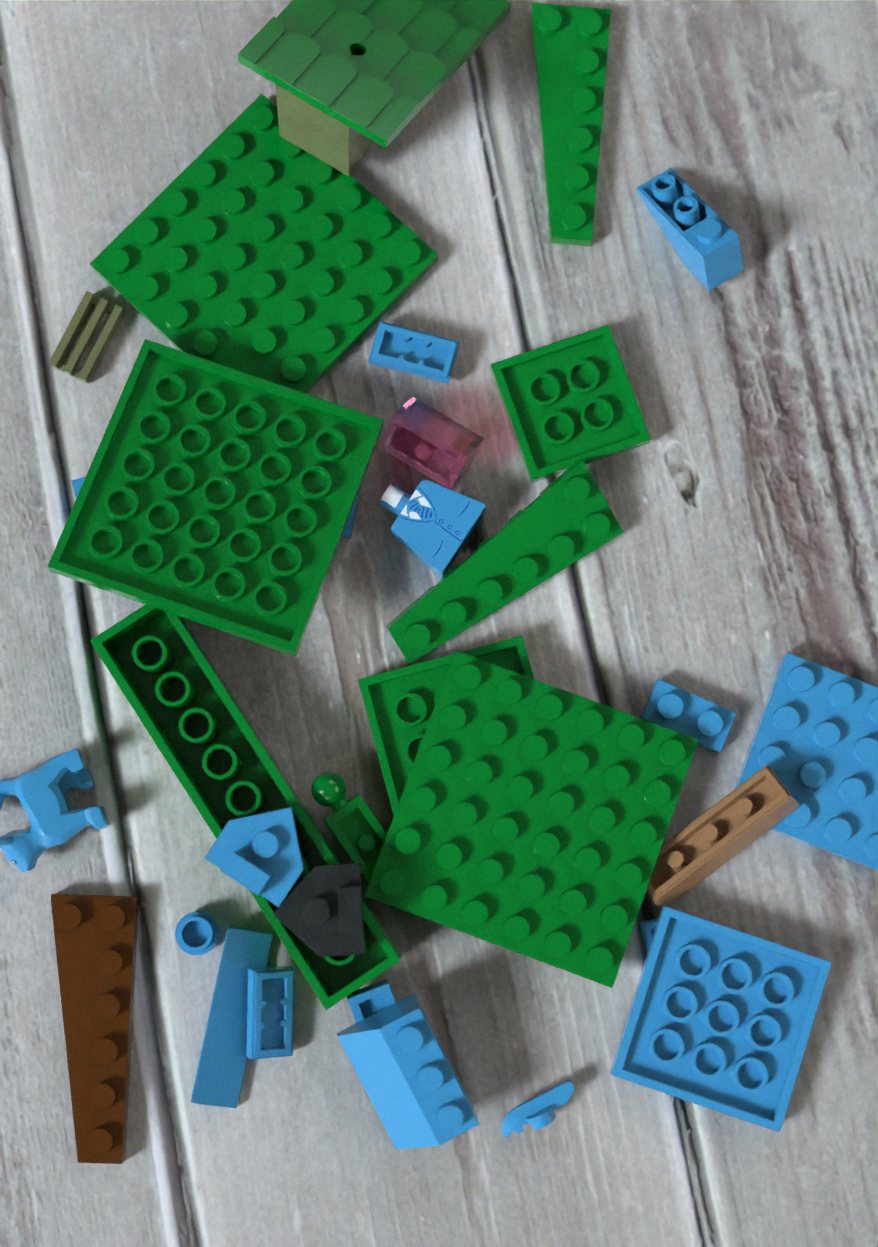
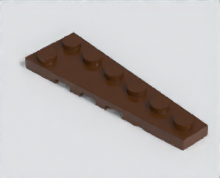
M51 894L78 1163L123 1164L126 1155L139 896Z

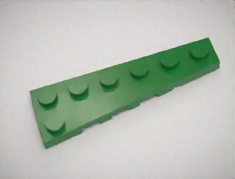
M532 3L531 26L536 64V84L539 99V119L542 134L550 243L591 247L611 9Z
M579 460L541 491L540 495L526 508L519 510L508 520L504 527L491 538L488 537L460 565L453 567L440 579L439 583L429 588L386 625V628L409 664L623 533L621 526L584 461Z

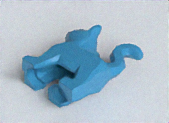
M76 748L52 757L37 769L17 777L0 780V811L7 795H16L26 811L32 826L29 829L10 831L0 837V848L7 860L14 864L21 873L32 871L36 866L38 858L45 850L67 843L84 828L93 826L97 830H102L110 825L103 806H89L78 810H72L66 796L70 789L78 787L82 790H87L95 786L90 770L84 767L79 749Z

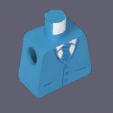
M422 479L412 495L392 483L383 494L379 503L398 516L391 527L392 535L440 578L447 573L484 516L486 505L480 501L425 479Z

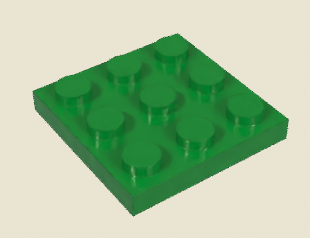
M609 325L490 365L491 373L531 483L561 474L579 460L584 461L587 465L649 444L651 440Z

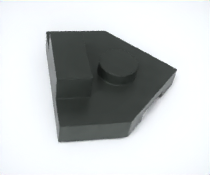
M360 863L315 866L273 913L278 920L320 957L366 953Z

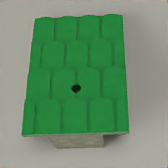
M292 0L277 17L273 16L238 53V62L275 83L279 136L349 177L373 141L384 148L390 145L510 13L511 4L505 0Z

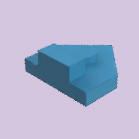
M292 807L229 820L205 856V859L256 895H261L277 907H280L304 871Z

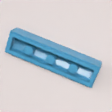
M229 926L227 929L191 1103L229 1108L238 1107L248 1059L246 1057L248 968L267 967L274 934L236 926Z

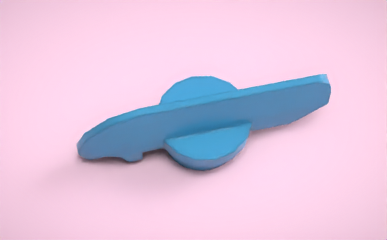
M567 1080L513 1108L504 1117L501 1125L502 1135L508 1137L512 1131L521 1133L524 1131L522 1126L530 1123L533 1129H541L548 1126L556 1118L554 1109L566 1104L575 1090L573 1083Z

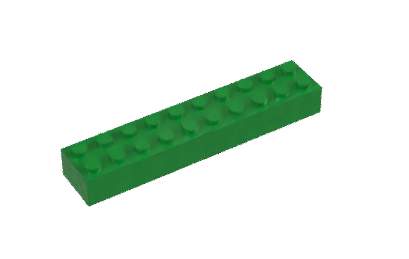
M144 605L90 640L216 839L229 820L292 807L304 871L287 897L315 866L342 864L182 617ZM250 891L325 1010L377 977L402 958L363 895L366 953L320 957L273 915L279 907L261 895H256Z

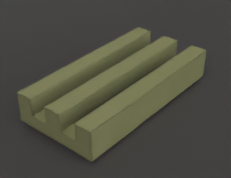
M86 291L49 364L53 368L89 384L126 313L125 310ZM96 307L67 363H64L92 308ZM105 312L110 314L82 370L77 369Z

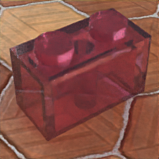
M412 396L394 413L379 448L451 490L468 472L484 438Z

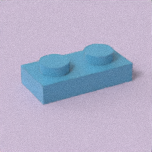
M657 679L640 718L698 739V745L719 753L722 750L737 713Z

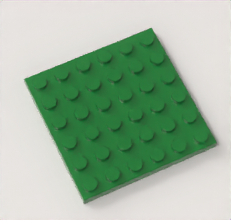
M261 94L90 265L96 273L179 351L307 394L438 261V254L353 176L350 175L348 177L280 137L277 107Z
M145 339L47 567L50 572L296 657L382 432L384 420Z
M455 650L365 896L613 988L699 740Z

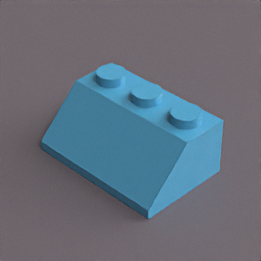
M415 993L337 1033L340 1043L396 1150L439 1146L479 1125L474 1106Z

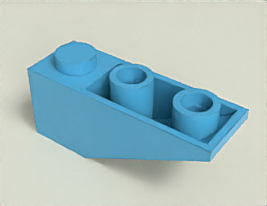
M672 168L637 187V193L686 268L708 291L744 270L739 235Z

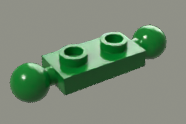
M333 772L322 773L314 779L311 787L314 800L322 806L331 807L333 810L322 820L352 863H360L361 876L369 885L387 833L359 794L346 800L344 797L346 785L338 774ZM389 905L393 910L404 912V910Z

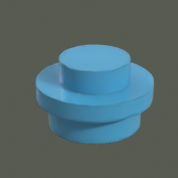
M196 911L186 914L180 919L176 927L175 937L177 944L184 952L190 955H203L215 947L219 938L217 922L211 915L205 912Z

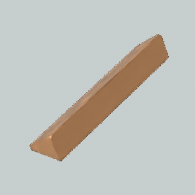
M765 765L662 845L646 893L658 907L662 908V905L670 906L799 807L798 802L770 767Z

